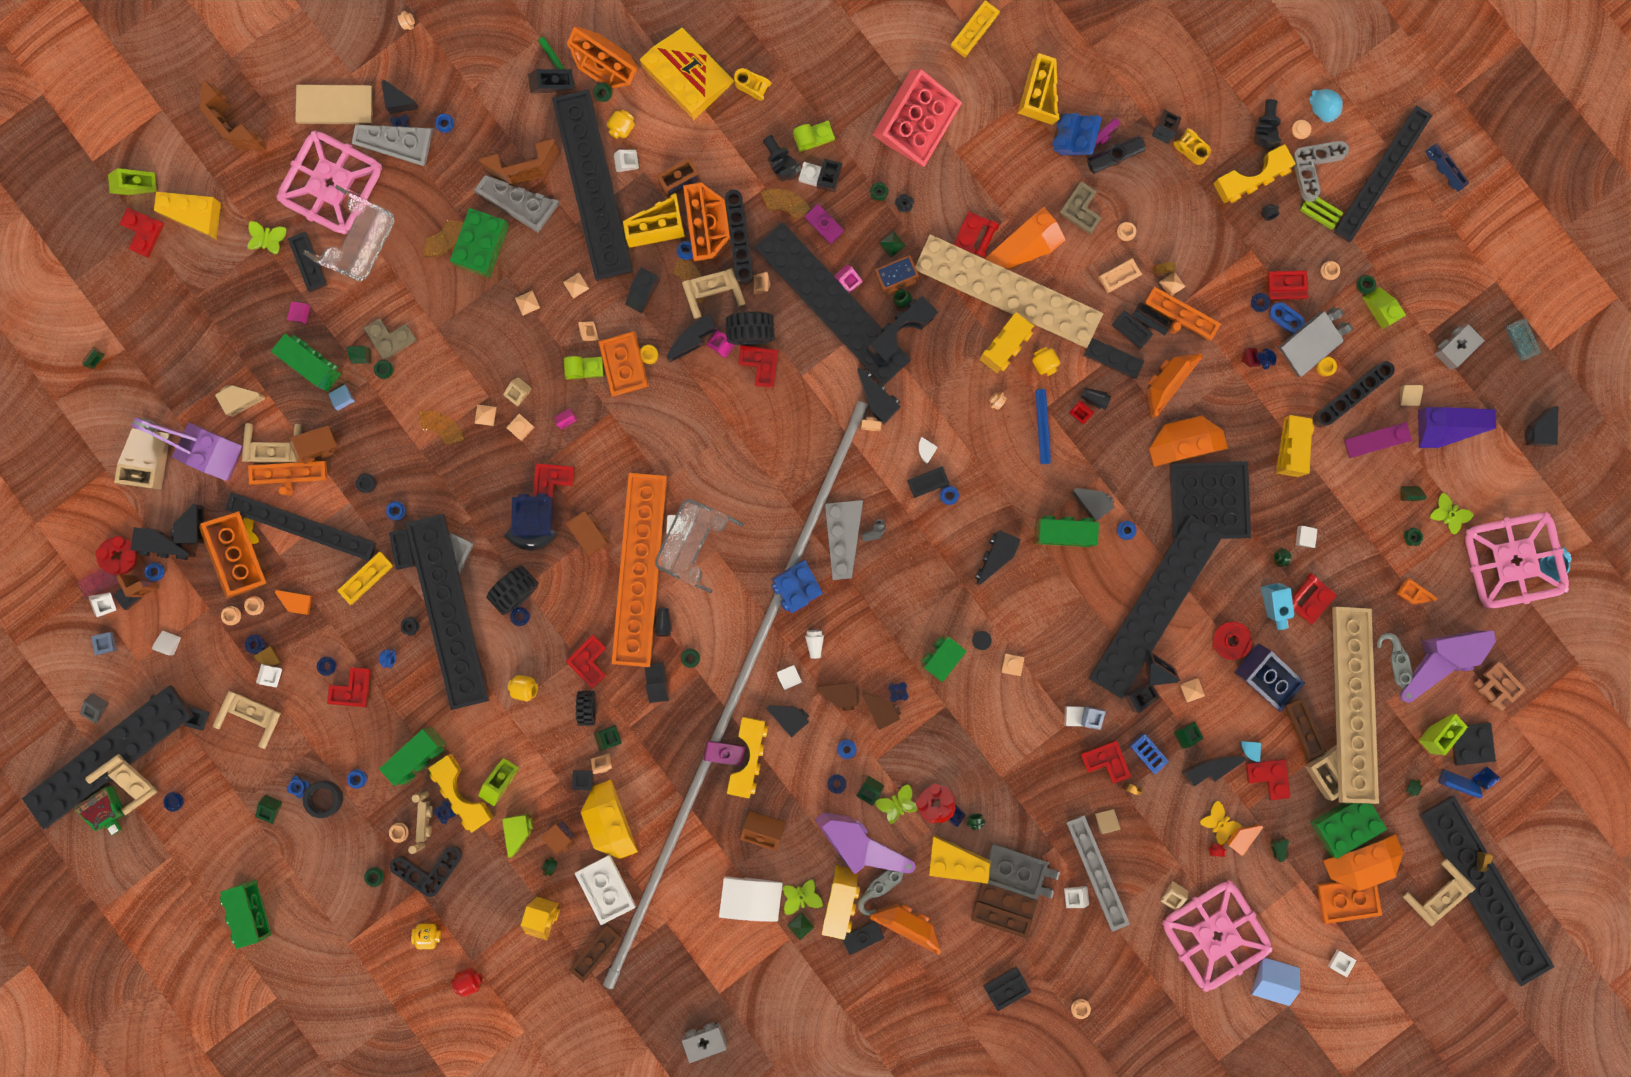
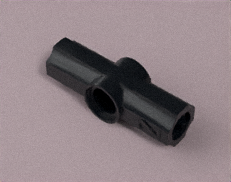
M1140 135L1120 144H1114L1111 148L1087 158L1090 172L1096 174L1146 151L1145 143ZM1112 152H1118L1121 157L1115 158Z

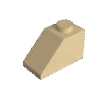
M230 385L224 386L220 389L219 393L215 394L225 414L231 417L266 399L260 393Z

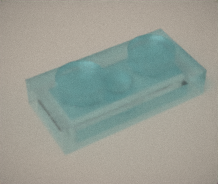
M1526 318L1505 327L1521 362L1541 353Z

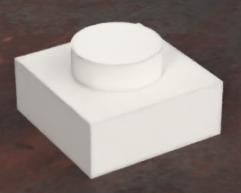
M804 162L798 181L817 187L821 167Z
M261 664L256 683L277 687L282 669Z
M1337 949L1328 967L1348 977L1356 960Z

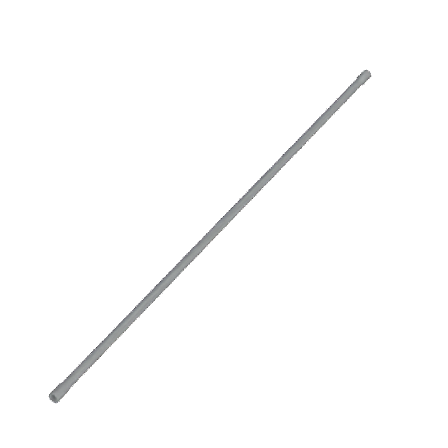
M857 402L851 416V421L785 570L799 563L857 428L869 406L864 402ZM774 594L710 741L721 742L780 607L782 599L779 594ZM702 759L612 967L609 969L603 982V986L606 988L614 989L626 956L710 767L711 762Z

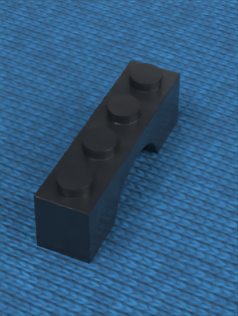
M923 296L918 300L916 298L913 299L907 306L908 310L905 312L900 311L894 318L895 322L892 324L887 323L881 330L882 334L879 336L874 335L868 341L869 346L866 351L882 367L899 350L896 341V335L899 330L906 327L922 330L938 314V311Z

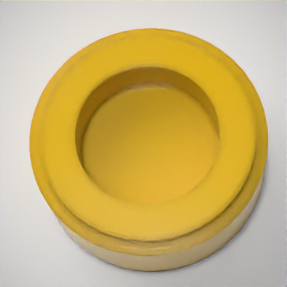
M645 345L640 349L643 363L653 364L657 361L659 354L653 345Z
M1324 357L1316 364V370L1321 376L1327 377L1336 372L1337 363L1331 357Z

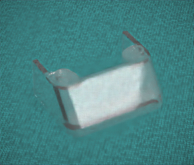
M336 184L335 188L350 197L347 204L349 211L357 215L341 249L330 246L325 249L321 257L306 250L303 254L322 266L355 280L362 281L368 277L394 224V215L383 207Z
M687 499L681 504L656 557L655 565L659 570L712 593L713 590L699 584L702 570L694 565L710 530L720 532L725 528L728 521L743 527L744 523L692 499Z

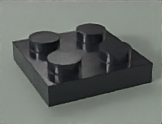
M1491 723L1467 724L1468 728L1452 747L1454 764L1466 765L1496 762Z

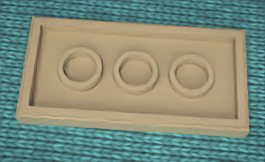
M296 85L295 122L297 124L372 125L373 87L365 85Z

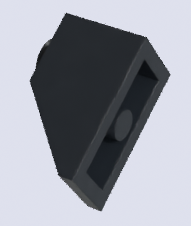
M536 69L528 74L530 93H553L574 89L572 69Z
M641 267L631 285L625 305L643 313L660 282L659 277Z
M1559 406L1545 409L1527 426L1524 433L1526 446L1550 447L1558 445Z
M192 504L173 524L171 537L174 543L204 544V539L199 529L200 524L204 523L203 505Z
M769 705L766 708L791 738L809 723L807 719L809 715L803 708L799 710L794 706Z

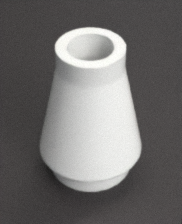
M808 630L805 638L810 658H821L824 639L822 630Z

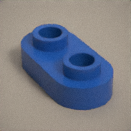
M1276 303L1269 309L1270 319L1290 334H1294L1305 324L1304 318L1284 303ZM1275 311H1280L1281 316H1277ZM1291 322L1296 323V328L1291 326Z

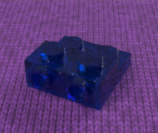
M544 493L537 494V497H529V494H518V497H512L511 535L513 537L551 536L553 498Z

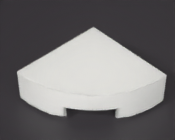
M922 437L919 442V453L922 460L928 464L938 447Z

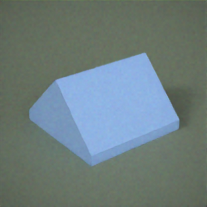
M1269 958L1260 960L1251 994L1290 1006L1300 993V968Z

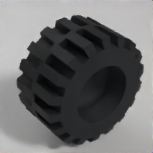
M741 312L726 317L727 342L733 345H759L773 341L775 339L773 315L766 312Z
M521 565L503 576L489 590L486 598L501 615H505L521 605L536 590L539 582Z

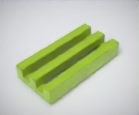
M1319 197L1313 202L1305 201L1300 209L1301 212L1331 230L1334 229L1343 214L1342 211ZM1307 205L1316 210L1318 213L1331 219L1333 222H1329L1325 218L1306 208Z

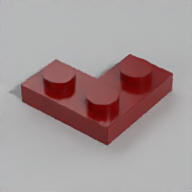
M127 207L119 225L136 232L129 250L149 258L164 223Z
M741 345L738 365L756 367L755 386L774 389L779 351Z
M536 464L532 502L553 504L554 485L573 486L575 467Z
M592 635L565 661L591 689H594L607 676L594 663L607 647L595 635Z
M350 667L348 686L329 685L327 704L366 708L368 705L371 669Z
M1116 740L1080 754L1088 773L1106 767L1112 784L1131 777Z
M1285 759L1245 763L1248 783L1267 781L1269 800L1291 798Z

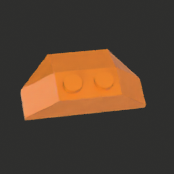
M574 26L567 45L571 50L577 68L598 83L604 82L609 84L612 89L630 85L638 70L631 54L599 33Z
M702 182L684 185L694 261L712 259L730 239L725 200Z
M1201 353L1177 356L1170 360L1166 359L1160 366L1162 371L1159 375L1155 374L1150 379L1147 394L1150 416L1153 419L1160 414L1202 359L1203 355Z
M1198 416L1165 424L1151 444L1149 452L1153 467L1226 450L1228 446L1224 431L1205 417Z
M1396 834L1355 848L1338 859L1331 857L1322 861L1331 880L1361 891L1396 878L1404 852Z
M894 904L878 909L875 913L869 915L871 920L940 955L941 951L932 922L929 921L930 917L923 913L918 915L912 912L913 908L906 904H902V906Z

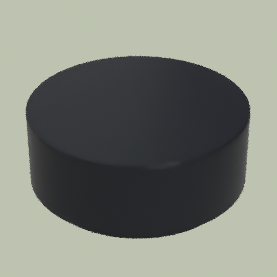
M362 474L356 480L357 489L363 493L373 492L377 485L376 479L369 474Z
M978 631L972 637V644L978 650H986L991 645V636L985 631Z

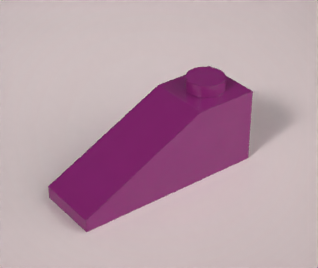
M1407 422L1349 438L1344 440L1349 458L1412 441Z

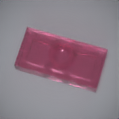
M100 569L77 583L85 598L89 599V596L97 595L119 582L116 578L117 575L107 574Z

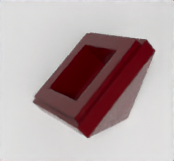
M1246 348L1242 362L1249 367H1260L1257 349Z

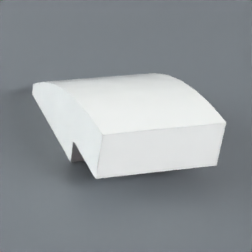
M725 876L719 918L778 921L783 882Z

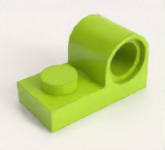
M829 121L814 126L804 124L793 130V136L799 152L835 140Z
M565 357V379L604 377L602 357Z

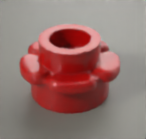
M1211 844V848H1208L1209 856L1225 857L1227 849H1223V845Z

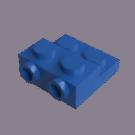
M1079 113L1062 114V118L1057 122L1058 134L1052 142L1053 150L1060 155H1093L1102 118L1098 115L1081 116Z
M802 560L771 578L773 591L776 595L779 594L782 599L780 601L781 606L790 613H794L808 605V602L823 594L806 560Z

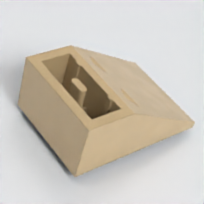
M132 428L117 463L114 483L162 490L169 444L149 433ZM153 432L170 441L171 434Z
M1336 745L1304 765L1324 798L1331 801L1339 797Z

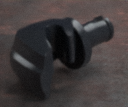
M1274 99L1265 101L1264 116L1258 118L1255 128V145L1263 149L1279 147L1282 139H1279L1277 126L1281 124V119L1276 117L1278 101Z
M773 135L767 136L763 140V144H765L771 154L768 161L776 177L781 182L794 179L801 171L800 164H797L788 155L789 151L787 148L779 147Z

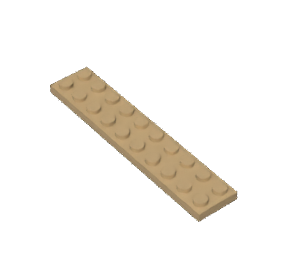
M931 234L915 266L916 270L924 275L1012 315L1017 312L1030 323L1084 348L1088 347L1103 316V313Z
M1333 607L1339 803L1379 804L1372 609Z

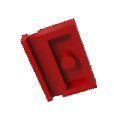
M1307 270L1267 273L1268 300H1301L1309 298L1307 292Z

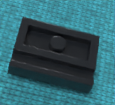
M1017 966L983 985L997 1011L1031 993Z

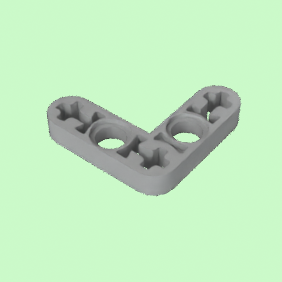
M1343 141L1301 147L1295 151L1292 157L1296 163L1294 169L1301 196L1305 201H1315L1321 192L1315 165L1343 160L1349 152L1348 144ZM1339 148L1340 151L1343 150L1342 154H1340L1339 151H1336V149ZM1321 150L1325 152L1326 157L1319 158L1316 155V151ZM1302 154V157H1306L1305 160L1298 158L1299 155ZM1309 171L1311 178H1304L1301 172ZM1310 183H1311V185H1310V190H1311L1312 192L1314 191V194H1313V195H1311L1310 192L1307 193V191H1308V189H1309V184H1310Z

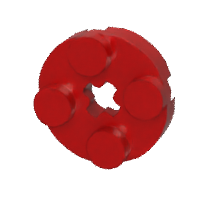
M116 536L104 541L96 550L95 555L99 567L104 572L110 575H125L136 566L138 551L131 550V541L121 536ZM116 552H117V553H120V552H121V553H122V554L120 555L121 559H120V560H117V559H114V560H113V559H112L113 556H114L113 554L116 553Z
M1239 622L1223 623L1217 627L1212 637L1213 649L1220 657L1227 660L1245 657L1250 652L1253 642L1248 628ZM1235 636L1237 644L1230 646L1228 638Z
M932 784L920 794L916 801V806L918 807L919 814L926 822L934 824L933 822L943 823L953 816L956 809V799L947 787ZM940 801L939 807L935 806L934 808H932L934 802Z

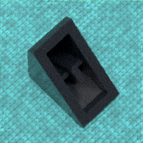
M382 80L385 108L390 114L417 110L419 106L413 99L386 80Z
M1151 651L1146 652V676L1150 686L1178 683L1180 681L1175 667Z
M1149 682L1125 694V698L1132 711L1136 713L1142 712L1159 699L1154 686H1150Z

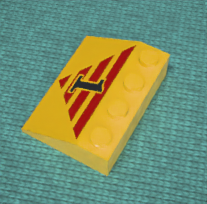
M683 28L653 46L639 59L642 68L693 120L734 83V80Z

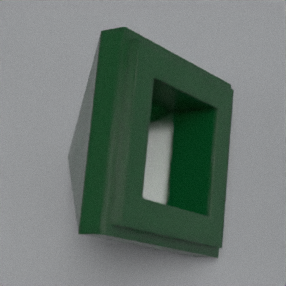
M895 231L879 243L891 258L906 247Z
M800 913L787 925L799 940L814 928L803 913Z

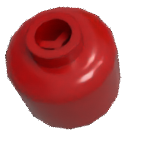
M473 968L456 973L452 980L455 994L466 997L478 992L480 984L483 982L481 974Z

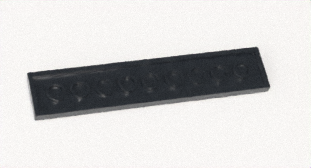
M587 89L552 98L595 280L600 281L633 273L590 91Z
M783 222L755 246L759 254L883 386L911 362V359L900 347L897 353L883 367L866 351L869 346L868 341L874 335L879 336L882 334V328Z
M445 514L406 522L450 709L454 710L490 701Z
M1192 515L1187 517L1088 679L1123 699L1146 662V652H1152L1217 547L1223 534Z
M173 685L167 686L29 792L22 800L43 830H45L112 780L108 776V772L91 784L86 781L85 777L117 754L121 755L123 760L129 765L133 764L192 719L194 715Z
M1450 796L1419 814L1443 858H1447L1475 887V890L1466 897L1517 984L1523 986L1554 968L1552 961L1493 861L1491 864H1487L1488 870L1486 872L1477 871V852H1488L1455 796Z

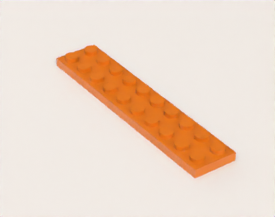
M629 473L611 664L650 667L667 476Z

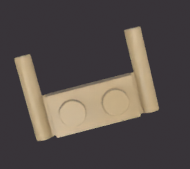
M733 268L682 282L694 319L702 317L696 299L729 291L730 289H733L738 306L746 305Z
M245 424L242 451L243 462L298 463L290 443L252 442L253 424ZM295 424L294 436L302 434V425Z
M228 691L213 727L220 729L227 712L266 728L258 747L266 749L281 713L245 696Z
M119 754L85 777L86 781L91 784L108 772V776L135 799L121 809L125 815L158 792L155 786H152L150 782L123 760Z
M427 791L412 796V801L418 802L417 843L409 847L408 851L410 854L425 848L426 844L424 841L428 840V837L431 836L432 827L429 825V817H432L433 807L430 806V801H426V798L429 796Z
M1447 858L1441 864L1454 879L1450 880L1428 899L1423 906L1409 892L1402 896L1430 926H1433L1469 893L1475 890V887Z

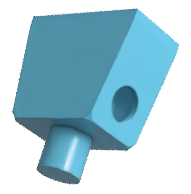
M1281 583L1262 586L1261 592L1268 618L1276 621L1277 630L1289 628L1287 619L1294 617L1291 588Z

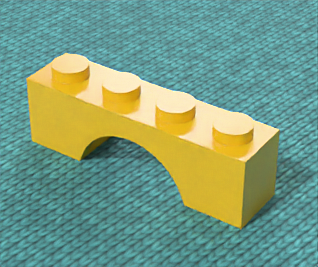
M1284 144L1266 154L1263 158V170L1257 176L1246 177L1234 170L1218 178L1214 182V186L1223 203L1228 201L1233 203L1242 198V194L1247 192L1249 195L1258 190L1257 186L1261 184L1266 186L1272 183L1278 175L1284 177L1291 173V168L1296 163L1286 145Z
M742 717L738 737L747 743L750 750V760L744 769L731 773L727 794L750 798L751 794H755L757 783H754V777L759 775L761 764L757 762L758 757L763 756L765 745H762L761 742L762 737L767 736L768 726L765 725L766 721Z
M452 754L445 756L428 768L430 771L429 776L435 783L439 784L441 794L444 798L450 800L453 812L460 815L462 818L461 823L467 831L470 830L472 833L494 818L484 801L470 802L459 793L457 779L462 768Z

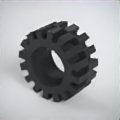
M595 691L577 692L575 709L578 726H594L597 712Z

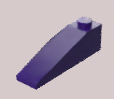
M1426 407L1418 410L1419 448H1440L1496 429L1495 409Z

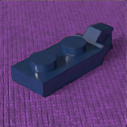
M1437 143L1425 151L1429 160H1433L1437 164L1438 171L1441 174H1445L1448 178L1451 188L1459 192L1469 184V181L1447 153L1445 154Z

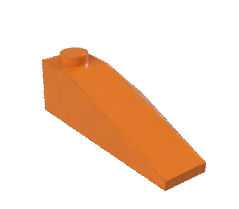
M1043 207L992 251L985 260L1009 270L1027 261L1029 262L1040 256L1052 253L1066 239L1056 220Z

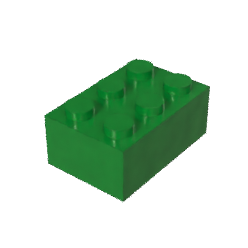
M469 208L450 262L456 267L490 278L509 228L508 223L498 217Z
M284 334L271 352L316 387L328 392L341 376V373L337 371L339 367L324 358L317 350L308 346L309 344L294 334L292 336Z
M1043 516L1036 521L1035 544L1076 547L1098 546L1099 522H1094V518H1082L1079 521H1074L1075 517H1063L1060 520H1055V516Z
M948 636L939 637L932 645L934 650L931 653L927 652L921 659L923 663L921 667L941 682H944L967 652Z
M432 727L422 729L383 764L379 770L393 786L400 784L403 786L416 777L414 775L415 772L424 770L430 764V759L436 758L443 753V747L447 743Z
M1342 803L1310 822L1328 854L1336 859L1387 830L1374 806L1369 803Z
M256 879L220 892V903L226 912L225 921L231 930L230 939L236 949L258 943L272 935Z

